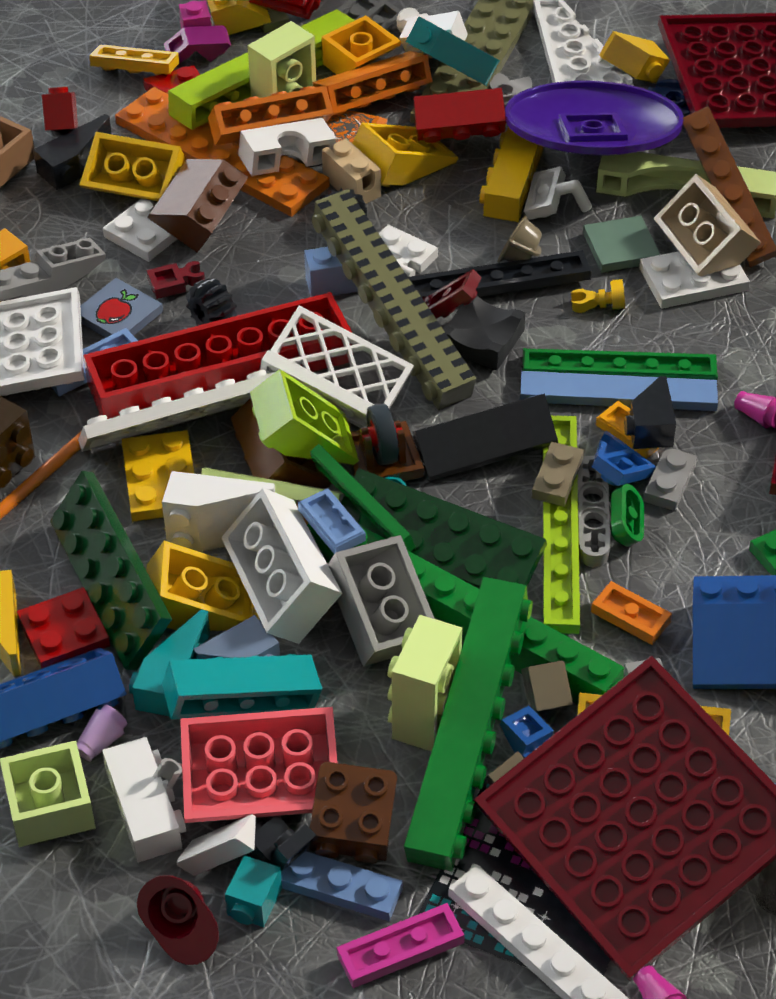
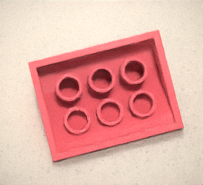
M333 707L180 719L185 823L242 819L251 814L256 817L312 813L320 765L324 762L338 763Z

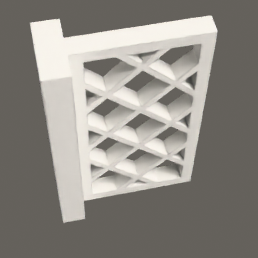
M299 305L271 350H267L262 358L260 370H266V373L269 374L281 369L345 412L348 422L363 428L367 427V408L375 405L368 401L366 393L382 389L386 399L383 404H386L390 409L411 374L414 365ZM302 318L313 324L315 332L299 335L296 325ZM335 335L342 339L344 347L327 350L324 341L325 337ZM318 339L322 352L305 356L301 343ZM296 344L300 357L287 359L278 353L282 347ZM363 350L371 355L373 362L357 366L353 353ZM347 354L351 367L334 371L330 358ZM325 359L329 372L317 375L310 371L309 362ZM392 365L403 371L399 378L385 381L381 368ZM376 369L380 382L363 386L359 373ZM354 375L357 388L346 390L339 386L338 377Z

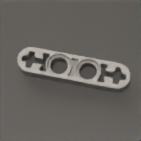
M586 456L583 458L577 473L579 560L586 566L600 567L609 560L611 546L609 484L601 478V474L592 468L595 456ZM589 471H595V481H589ZM587 494H597L602 499L597 502H591L586 500L584 496ZM596 519L603 525L592 528L587 526L585 521ZM597 540L598 552H592L590 547L591 541Z

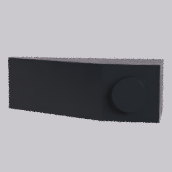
M104 114L33 149L37 173L56 190L81 178L95 133L112 134L110 117Z

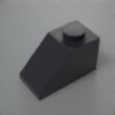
M666 376L658 377L631 401L630 415L624 417V431L626 436H631L633 449L673 447L676 420Z

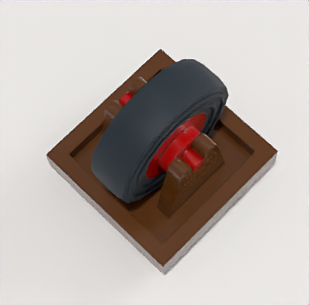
M386 404L368 407L366 415L367 427L351 432L359 459L356 464H349L353 476L357 469L360 468L384 478L398 477L403 481L424 477V466L407 422L393 421L392 414Z

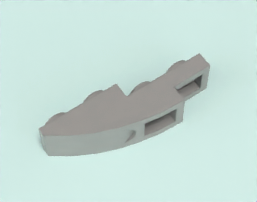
M91 238L79 239L74 242L36 251V260L34 262L0 269V301L62 290L96 268L105 260L106 254Z

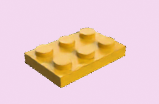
M188 430L121 439L132 522L164 518L162 500L171 471L194 474Z

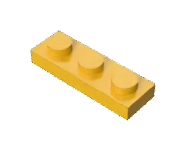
M99 45L90 55V66L101 67V69L107 71L123 69L129 73L151 72L154 75L170 74L179 64L178 52Z

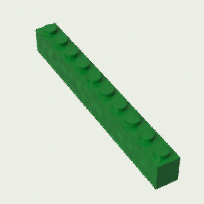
M308 523L307 526L328 564L334 553ZM360 525L366 532V541L354 547L384 540L385 538ZM407 551L434 618L462 627V642H464L479 589ZM530 617L529 622L523 621L520 632L524 633L520 654L513 655L511 665L515 666V671L522 674L521 669L563 661L566 667L572 702L577 705L579 703V693L603 695L623 679L624 666Z

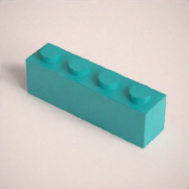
M288 654L285 656L217 657L211 659L183 658L169 660L162 682L171 720L315 708L322 692V686L312 655Z

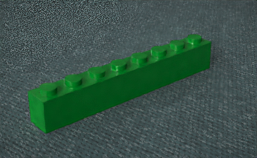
M483 577L405 840L404 850L407 862L453 872L456 859L462 860L467 843V837L463 836L466 823L472 824L475 817L477 805L473 797L476 788L482 789L486 777V766H483L486 754H492L494 749L496 732L492 731L495 720L501 721L503 717L505 698H502L504 687H510L512 684L515 666L511 665L514 654H520L524 639V633L520 632L523 621L529 622L532 613L533 601L528 600L527 586L524 584Z

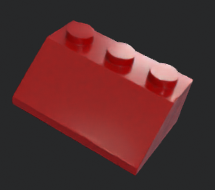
M502 88L414 96L417 141L435 143L444 138L465 140L474 135L494 137L505 132L506 118Z

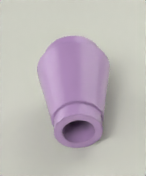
M104 705L101 710L96 709L77 741L79 755L90 762L103 749H106L124 734L123 729L127 725L126 719L109 705Z

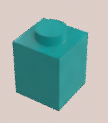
M244 855L225 892L227 915L241 924L250 925L252 923L264 927L282 890L281 867Z

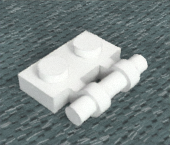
M387 225L379 232V235L408 277L415 276V271L421 274L438 257V247L395 227Z

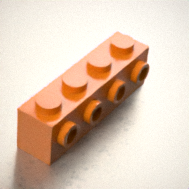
M409 51L312 82L314 87H327L333 115H342L346 110L371 105V102L379 99H391L398 93L418 90L420 86L431 83L432 77L428 55Z
M307 86L289 93L287 91H280L262 98L254 96L246 98L241 102L219 103L213 107L208 116V121L216 146L240 141V131L317 118H323L327 123L334 113L327 87Z

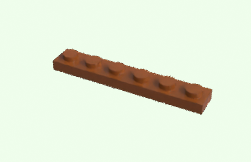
M709 107L683 117V127L710 184L717 188L761 242L746 258L750 268L776 257V245Z

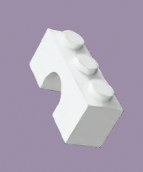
M323 118L240 131L238 156L251 176L279 172L282 155L296 156L303 161L306 167L322 164V149L326 147L334 149L336 137Z

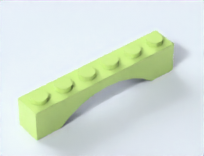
M635 152L601 157L596 192L626 197L650 190H681L695 174L707 182L709 180L698 160ZM737 166L761 216L774 219L776 212V172Z

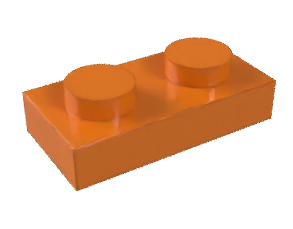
M612 581L593 601L591 613L650 645L655 643L671 623L672 613Z

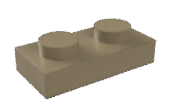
M551 442L533 485L531 498L565 507L583 461L584 449Z

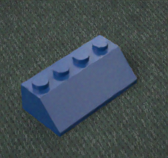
M99 647L1 683L0 749L13 743L12 738L26 733L27 737H32L49 730L47 724L62 720L63 724L70 723L84 717L83 711L97 707V709L101 710L104 705L113 707L119 704L117 698L127 694L113 653Z

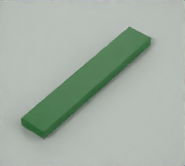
M523 348L522 371L643 377L666 376L667 378L718 380L716 354Z

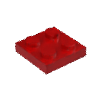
M84 587L16 611L18 621L41 669L99 647L104 649L110 646L109 636Z

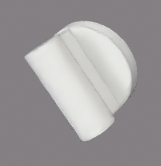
M404 8L397 16V28L402 33L408 19L429 15L427 13L419 14L414 8Z

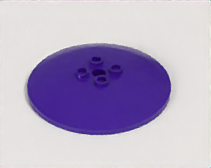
M564 81L539 85L516 94L508 101L505 107L506 124L518 136L550 149L580 155L611 156L653 149L675 139L683 127V113L681 109L668 98L644 88L614 82Z

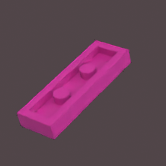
M446 903L336 947L337 956L352 988H356L464 944L465 935L451 908Z

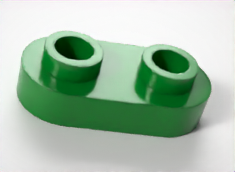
M630 484L622 485L611 494L610 532L616 542L626 547H630L644 538V503L639 492Z

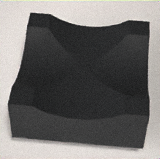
M476 296L468 305H460L452 320L443 326V330L463 359L497 371L524 332L525 312L517 309L497 308Z

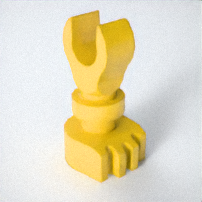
M623 279L612 280L610 282L611 291L605 292V289H598V293L585 289L572 291V311L583 313L595 308L597 305L600 308H606V304H612L613 310L625 309Z

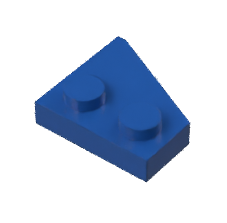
M608 431L604 432L599 441L592 468L601 474V478L614 486L650 478L656 468L654 464Z

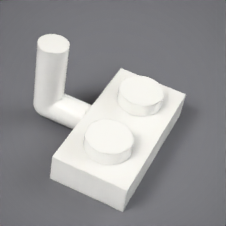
M559 166L534 173L524 212L528 220L539 217L545 218L556 214L560 196L568 193L573 194L582 212L589 211L592 208V204L580 181L570 180L564 182L566 174L562 167Z

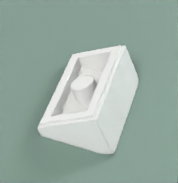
M251 814L192 840L178 858L177 866L195 876L254 851L256 816Z

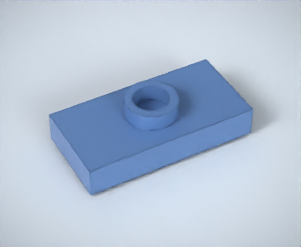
M328 488L298 502V511L334 554L366 541V532Z

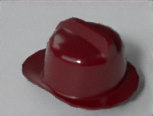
M171 875L157 876L146 882L139 891L137 899L138 915L163 950L173 960L184 965H198L208 960L217 948L219 931L218 924L212 912L204 903L199 889L191 882Z

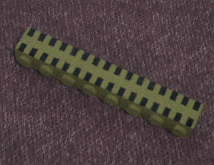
M349 189L315 201L314 215L311 218L315 231L321 233L327 241L329 252L332 256L338 258L348 280L352 279L358 288L360 299L363 303L369 305L377 325L381 328L383 327L389 335L393 349L396 352L399 351L405 361L414 365L411 375L416 376L422 385V391L428 401L432 400L439 411L472 397L476 377Z

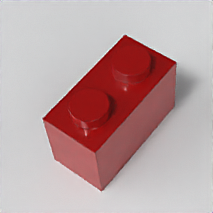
M68 87L48 88L49 94H42L45 131L77 128L78 118L75 92H68Z

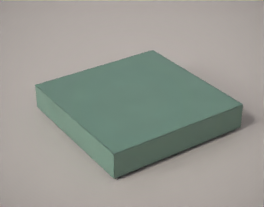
M641 215L583 225V235L601 273L638 267L640 259L660 255Z

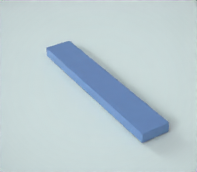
M521 371L520 400L545 393L547 403L611 406L619 401L627 407H631V401L658 377ZM667 378L673 409L717 411V380Z

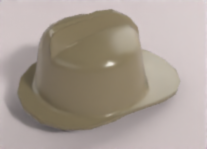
M527 216L522 218L499 255L498 263L503 260H527L532 258V256L539 257L541 255L539 243L542 233L527 220Z

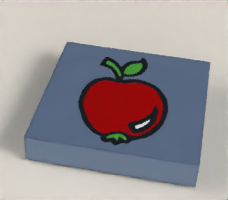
M118 278L112 280L80 305L81 324L105 338L125 328L134 336L163 312L162 303Z

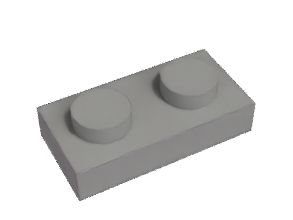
M666 447L646 487L643 501L676 511L696 467L698 456Z

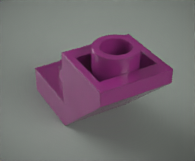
M223 25L183 27L164 43L165 51L179 53L180 64L187 60L195 51L209 62H212L218 56L224 54L231 47L227 28Z

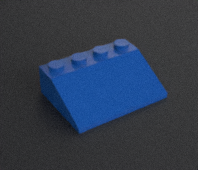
M776 575L694 577L693 689H776Z

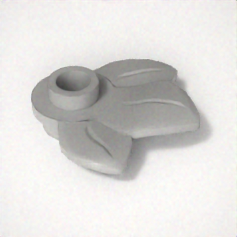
M497 73L494 75L489 86L491 89L502 88L505 109L512 97L532 88V79L528 76L509 80L504 74Z

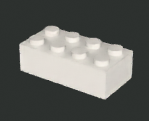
M262 488L221 537L268 634L299 644L342 594L293 499Z

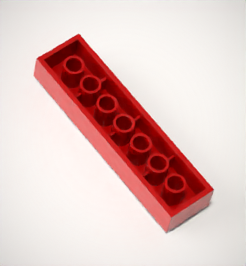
M328 292L84 354L83 358L87 384L100 416L106 415L107 419L120 416L119 411L132 406H139L140 410L152 407L151 403L160 398L171 397V400L174 401L184 398L183 394L192 389L203 388L205 392L216 389L215 384L227 379H234L235 383L247 380L248 374L260 370L262 358L267 350H271L299 305L351 333L352 331L332 293ZM302 318L296 325L299 335L315 332L313 324ZM335 335L324 338L327 350L344 347L342 339ZM318 339L301 343L305 356L322 352ZM296 344L284 346L278 353L287 359L300 357ZM347 354L330 358L333 367L349 363ZM325 359L308 363L312 372L327 368Z

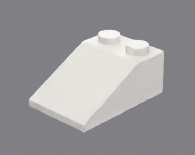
M171 471L162 500L166 540L198 552L225 547L221 537L262 488L275 492V484Z

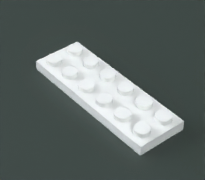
M259 370L248 374L247 380L235 383L234 379H227L215 384L216 389L204 392L203 388H196L183 394L184 398L172 401L171 397H164L151 403L152 407L140 410L139 406H132L119 411L120 416L107 419L106 415L87 420L88 425L83 426L78 438L82 452L122 441V438L139 436L243 406L251 397L250 391L275 372L267 374L266 370Z

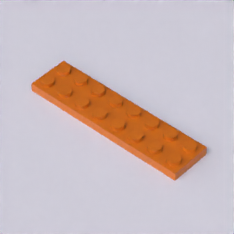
M156 87L151 88L115 114L117 125L147 141L180 146L186 159H224L248 176V179L240 189L241 191L290 217L294 216L330 187L328 176L310 167H306L287 155L281 156L279 172L251 176L238 156L239 141L215 146L209 122L193 130L189 129L169 115L168 94Z

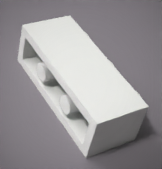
M147 737L103 749L106 773L137 863L182 849L180 833L186 832V826L181 810L173 811L170 802L175 801L173 789L167 787L169 782L167 779L162 781L161 777H153L162 761L159 750L151 751Z

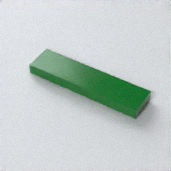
M320 444L310 451V456L316 468L387 538L401 535L407 551L411 552L415 548L411 534Z

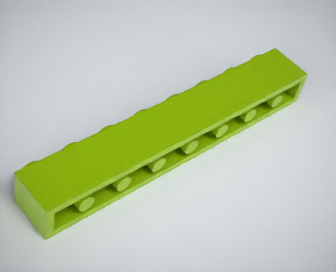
M337 9L301 26V28L315 36L316 68L323 65L322 36L355 21ZM248 52L168 90L169 115L193 130L209 122L208 116L215 105L222 102H241L251 97Z

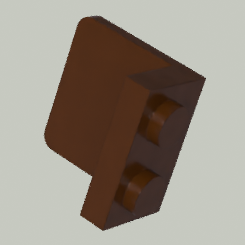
M333 762L322 763L319 768L310 829L316 834V837L311 843L309 850L316 851L317 855L326 858H337L340 854L354 856L355 860L368 864L377 863L378 860L386 861L397 784L396 773L391 770Z

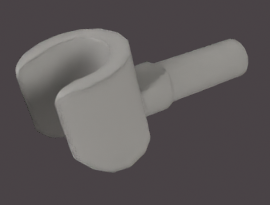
M164 758L153 777L167 779L169 781L167 787L172 789L182 772V763H178L170 758Z

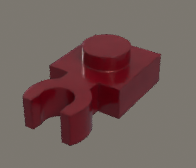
M199 261L189 262L183 268H178L177 263L146 270L147 280L156 299L186 292V285L194 286L195 283L205 280L204 272H200Z

